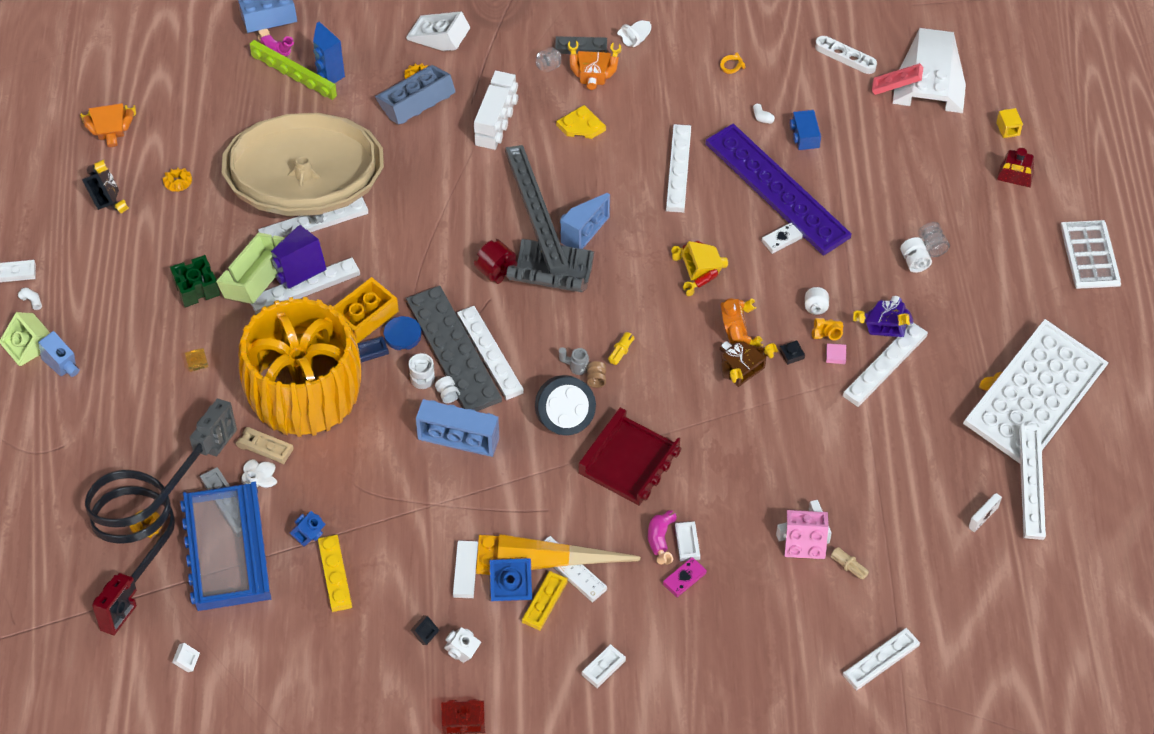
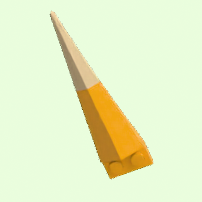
M501 534L499 536L479 535L476 574L490 575V560L531 558V570L581 564L639 561L641 557Z

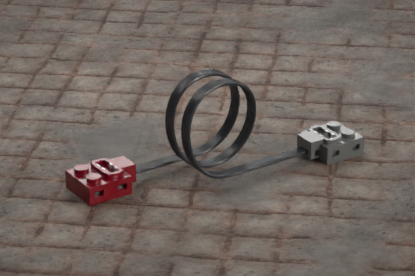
M217 398L209 406L207 412L197 422L196 430L189 437L193 452L165 487L156 478L146 473L134 470H119L102 476L88 490L85 497V508L90 517L92 530L97 537L110 543L125 544L142 540L156 532L170 514V522L167 529L131 576L122 573L114 575L104 586L100 595L94 599L92 607L100 631L115 636L136 608V601L132 598L137 591L135 583L170 538L175 527V517L169 494L200 454L206 456L210 454L217 457L235 434L237 427L231 402ZM138 479L154 485L161 491L158 494L153 490L138 486L116 488L104 494L96 502L92 511L90 510V503L97 491L114 480ZM142 495L154 499L150 506L130 517L109 519L98 516L99 511L105 504L120 496ZM161 504L165 507L155 522L147 528L132 534H107L95 526V523L115 528L131 526L147 519Z

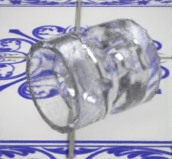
M928 223L918 231V236L922 239L930 257L941 256L950 248V244L946 236L943 235V230L939 223Z

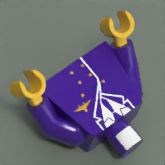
M892 296L890 301H879L867 313L860 310L853 312V321L866 322L870 335L904 337L906 326L912 325L914 322L910 311L906 309L905 303L898 296Z

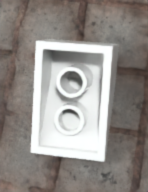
M462 11L421 15L406 38L409 41L441 51H453L459 47L470 26Z

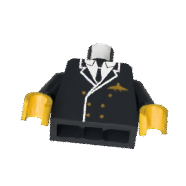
M101 160L88 166L87 173L89 175L83 178L82 181L97 209L100 210L107 207L108 209L118 210L120 214L128 210L129 207L124 199L120 202L116 201L119 189L109 169L105 166V161Z

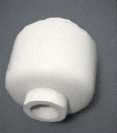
M813 287L806 292L805 309L809 313L819 315L828 310L829 294L825 289Z

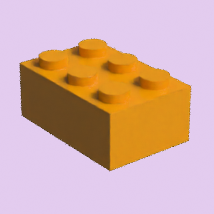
M372 277L333 306L346 319L357 343L399 312L397 297Z

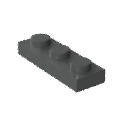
M556 36L555 54H571V51L568 49L569 41L572 48H575L576 41L578 42L576 54H578V51L607 53V38Z

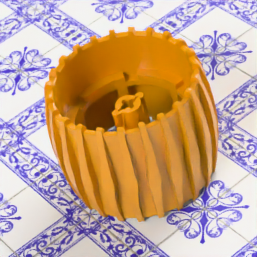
M289 297V300L281 302L277 300L269 307H262L261 312L251 317L249 324L245 325L240 339L238 366L245 396L260 421L266 423L274 431H281L283 435L296 434L297 437H302V435L306 434L314 436L317 435V432L324 430L327 432L331 430L332 426L342 423L343 418L351 413L353 405L356 404L361 383V359L358 345L352 329L344 316L338 313L332 305L323 304L322 300L317 299V301L309 300L308 297H303V299ZM323 354L337 360L338 364L335 368L332 367L328 374L325 376L321 375L315 380L312 371L313 356ZM271 362H273V364L268 369L265 377H263L261 373L264 371V369H267L269 367V364ZM286 365L294 381L291 385L282 384L281 381L275 382L277 375Z

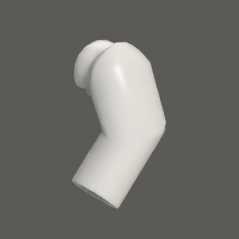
M761 104L753 106L757 121L769 124L774 122V115L763 111Z
M29 288L21 289L18 293L20 299L24 301L28 298L34 310L42 308L38 293Z

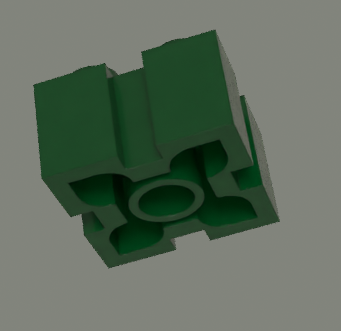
M206 255L191 259V264L185 265L182 262L170 267L173 282L177 291H179L185 308L199 303L198 299L205 297L206 300L220 296L217 280L213 271H211Z

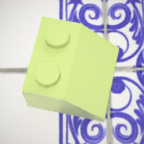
M16 312L2 335L0 344L19 366H22L40 355L38 342L50 334V332L34 313Z

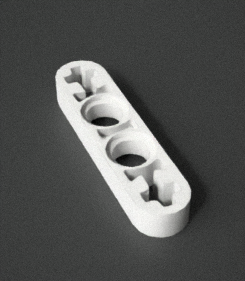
M827 36L817 38L815 47L818 52L866 74H872L876 71L877 61L873 57ZM839 49V50H842L843 52H842V53H836L834 50ZM854 56V57H857L858 59H857V60H851L849 57Z

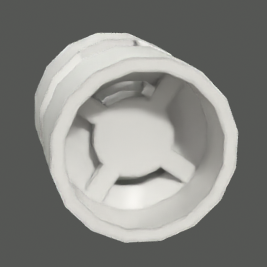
M921 238L908 239L901 245L900 250L911 272H922L932 264L930 255Z
M423 353L412 356L409 360L411 384L418 389L429 388L435 381L433 359Z

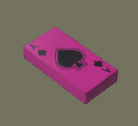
M692 557L663 581V585L672 594L679 597L702 578L707 570Z

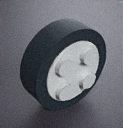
M559 375L547 380L540 387L535 399V411L539 421L550 431L559 435H574L583 431L591 423L596 411L595 396L585 382L573 376Z

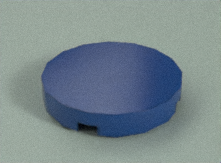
M400 316L393 318L384 327L385 342L395 350L412 349L421 340L420 324L410 317Z

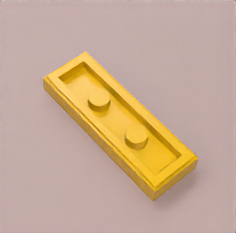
M549 571L523 616L522 623L541 631L568 583V578Z

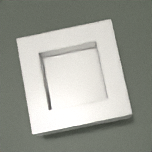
M185 643L179 644L172 663L187 672H192L200 653Z

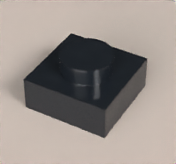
M797 340L780 346L779 351L787 365L805 359V353Z
M423 615L411 629V632L422 645H428L440 631L426 615Z

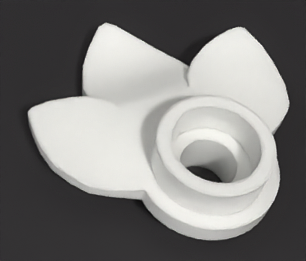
M252 459L244 465L243 484H251V482L256 481L257 487L261 486L264 488L277 484V480L272 477L275 472V464L271 462L259 464L255 459Z

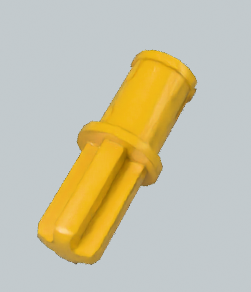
M625 332L620 341L614 345V350L608 357L610 364L617 365L623 355L628 353L629 346L635 340L631 333Z

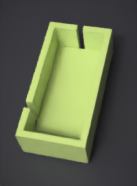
M258 232L228 267L229 271L226 270L216 281L224 298L253 304L276 277L277 271L271 261L273 259L271 251L285 237L275 235L272 237V235Z

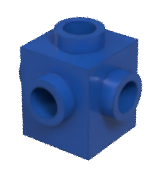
M312 511L307 515L302 513L295 520L297 525L290 534L305 547L310 541H316L323 534L321 529L326 524L319 515L314 514Z

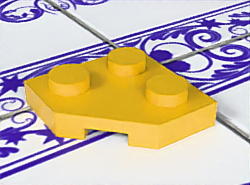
M585 105L556 121V126L568 137L582 135L585 138L593 139L606 131V125Z

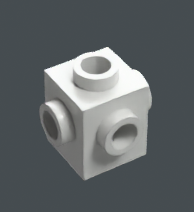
M461 627L449 633L444 649L448 651L452 658L459 659L464 663L472 658L481 641L475 638L470 630Z

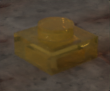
M203 348L185 353L190 372L208 367Z

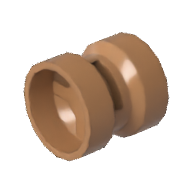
M599 361L589 363L587 365V373L589 374L587 376L588 386L593 388L603 387L606 384V365Z

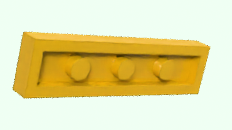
M338 535L318 538L332 612L352 608Z

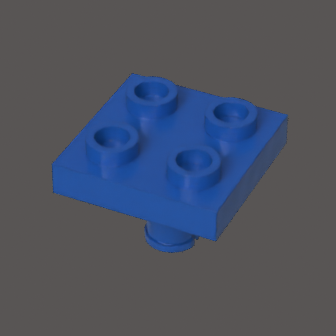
M531 558L490 560L491 601L532 600Z

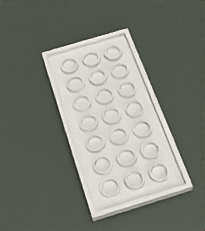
M1044 319L963 424L1020 463V426L1041 427V446L1043 450L1108 365V362Z

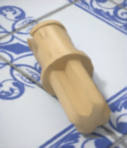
M837 547L831 554V558L840 563L845 571H851L860 579H865L869 571L856 562L854 556L851 557L846 554L841 548Z

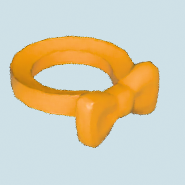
M738 52L735 55L725 56L720 63L721 70L727 74L736 73L741 67L742 69L746 68ZM729 60H738L739 62L734 69H726L724 67V64Z

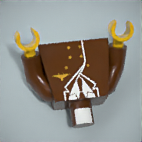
M728 341L724 342L720 347V350L724 353L720 365L722 376L725 379L732 380L737 387L741 386L765 369L766 356L773 358V353L778 352L776 345L770 343L765 347H758L741 341L733 347Z

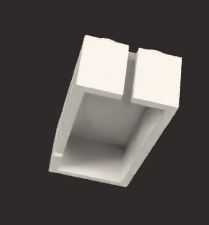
M495 70L491 80L492 85H489L474 121L475 145L496 150L498 143L501 144L503 130L506 131L508 118H511L513 114V105H516L518 102L516 75Z

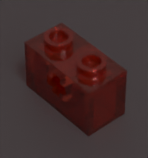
M470 699L462 702L456 700L441 702L443 734L485 733L484 700Z

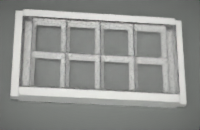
M1105 220L1061 222V231L1076 289L1120 287L1121 279Z

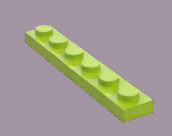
M256 40L250 43L251 55L255 59H259L269 67L279 70L282 74L288 75L296 82L306 85L309 89L319 92L324 97L333 100L337 96L336 84Z

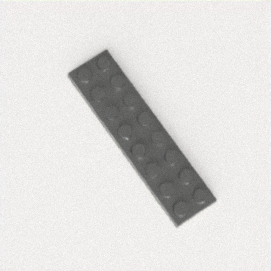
M441 286L406 298V303L415 320L420 324L421 331L445 376L452 377L455 383L454 386L458 388L460 395L457 392L456 394L462 408L473 409L477 412L502 402L499 391Z

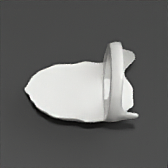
M643 20L634 23L632 26L624 24L617 34L623 37V43L626 46L636 47L649 35L651 24L649 21Z

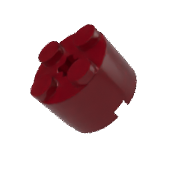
M496 239V242L492 240L487 242L477 254L479 256L478 260H474V267L491 282H496L497 284L504 280L510 265L517 266L518 264L516 262V254L499 239Z

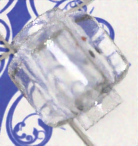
M548 47L538 52L535 60L536 66L544 72H550L561 65L560 52L553 47Z

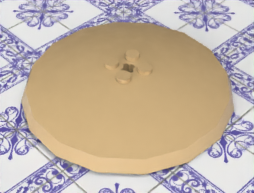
M322 113L285 114L257 122L236 135L222 154V175L238 198L259 210L285 216L320 215L347 207L370 191L384 167L383 147L369 130L347 118Z

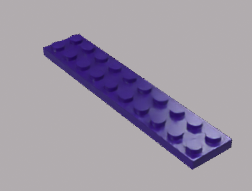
M734 123L706 139V145L788 223H792L803 234L802 236L823 256L851 238V232Z

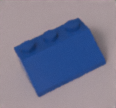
M317 22L313 39L317 74L332 83H336L345 77L341 41L321 22Z

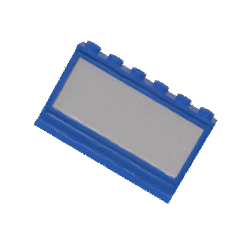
M256 481L251 482V484L199 492H183L184 500H181L180 503L182 512L186 514V518H183L182 521L183 528L188 533L184 540L186 549L189 548L190 555H186L188 567H191L192 573L188 574L190 586L193 585L194 592H190L192 605L196 604L197 610L202 611L272 600L269 589V576Z

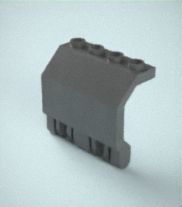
M521 239L517 266L510 265L508 267L507 277L509 280L584 292L588 286L595 251L561 245L569 266L568 272L550 274L538 241Z

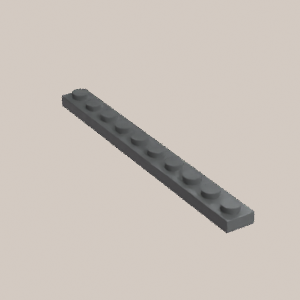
M523 145L506 147V156L549 273L568 272V263Z

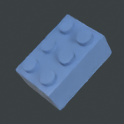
M238 0L241 17L247 33L298 22L293 0Z

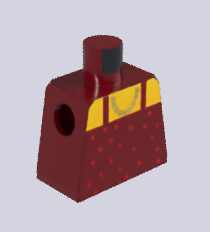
M1018 148L1017 151L1008 150L1000 165L997 180L1031 188L1034 175V156L1028 154L1025 148Z

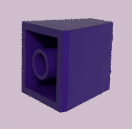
M302 225L297 226L271 251L273 257L271 261L277 271L276 279L279 284H283L288 289L327 270L319 239Z

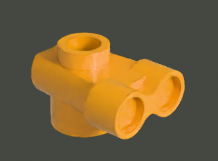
M824 318L814 319L813 339H822L828 336L831 340H838L842 337V321L825 320Z

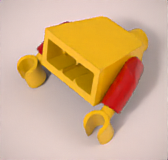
M689 241L686 245H683V248L674 246L671 249L673 260L678 261L683 257L689 277L692 281H695L693 283H684L683 290L690 288L686 291L687 296H692L695 292L694 288H700L718 276L722 268H727L728 259L720 257L715 246L706 245L700 241Z

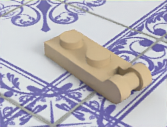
M249 427L244 429L242 432L243 436L236 441V445L240 449L250 450L282 464H285L293 451L292 444Z

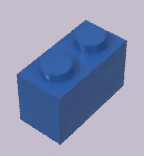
M815 111L793 112V117L790 119V129L794 130L793 140L794 143H797L798 150L820 148L821 133Z

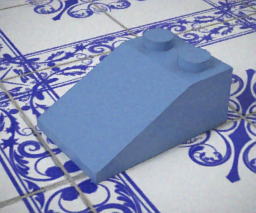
M609 193L573 207L567 214H563L560 219L561 244L580 249L586 246L610 217Z

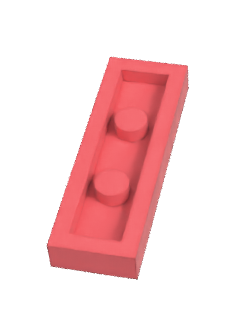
M919 63L875 77L873 79L872 92L876 95L921 81L923 66Z

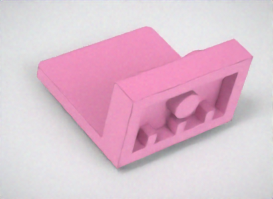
M787 510L785 557L825 559L829 528L828 512Z

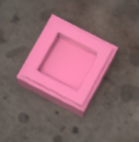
M827 344L826 363L845 364L846 345Z

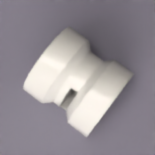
M450 376L443 377L435 383V388L441 393L440 397L444 403H452L457 400L456 392L460 395Z

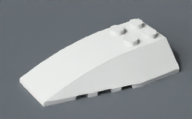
M919 28L900 69L920 63L923 66L922 80L894 89L893 104L910 106L912 97L946 101L945 111L963 113L966 84L954 32Z

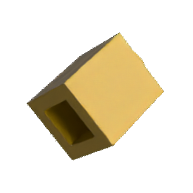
M1017 109L999 111L996 123L1002 137L1020 136L1023 123Z

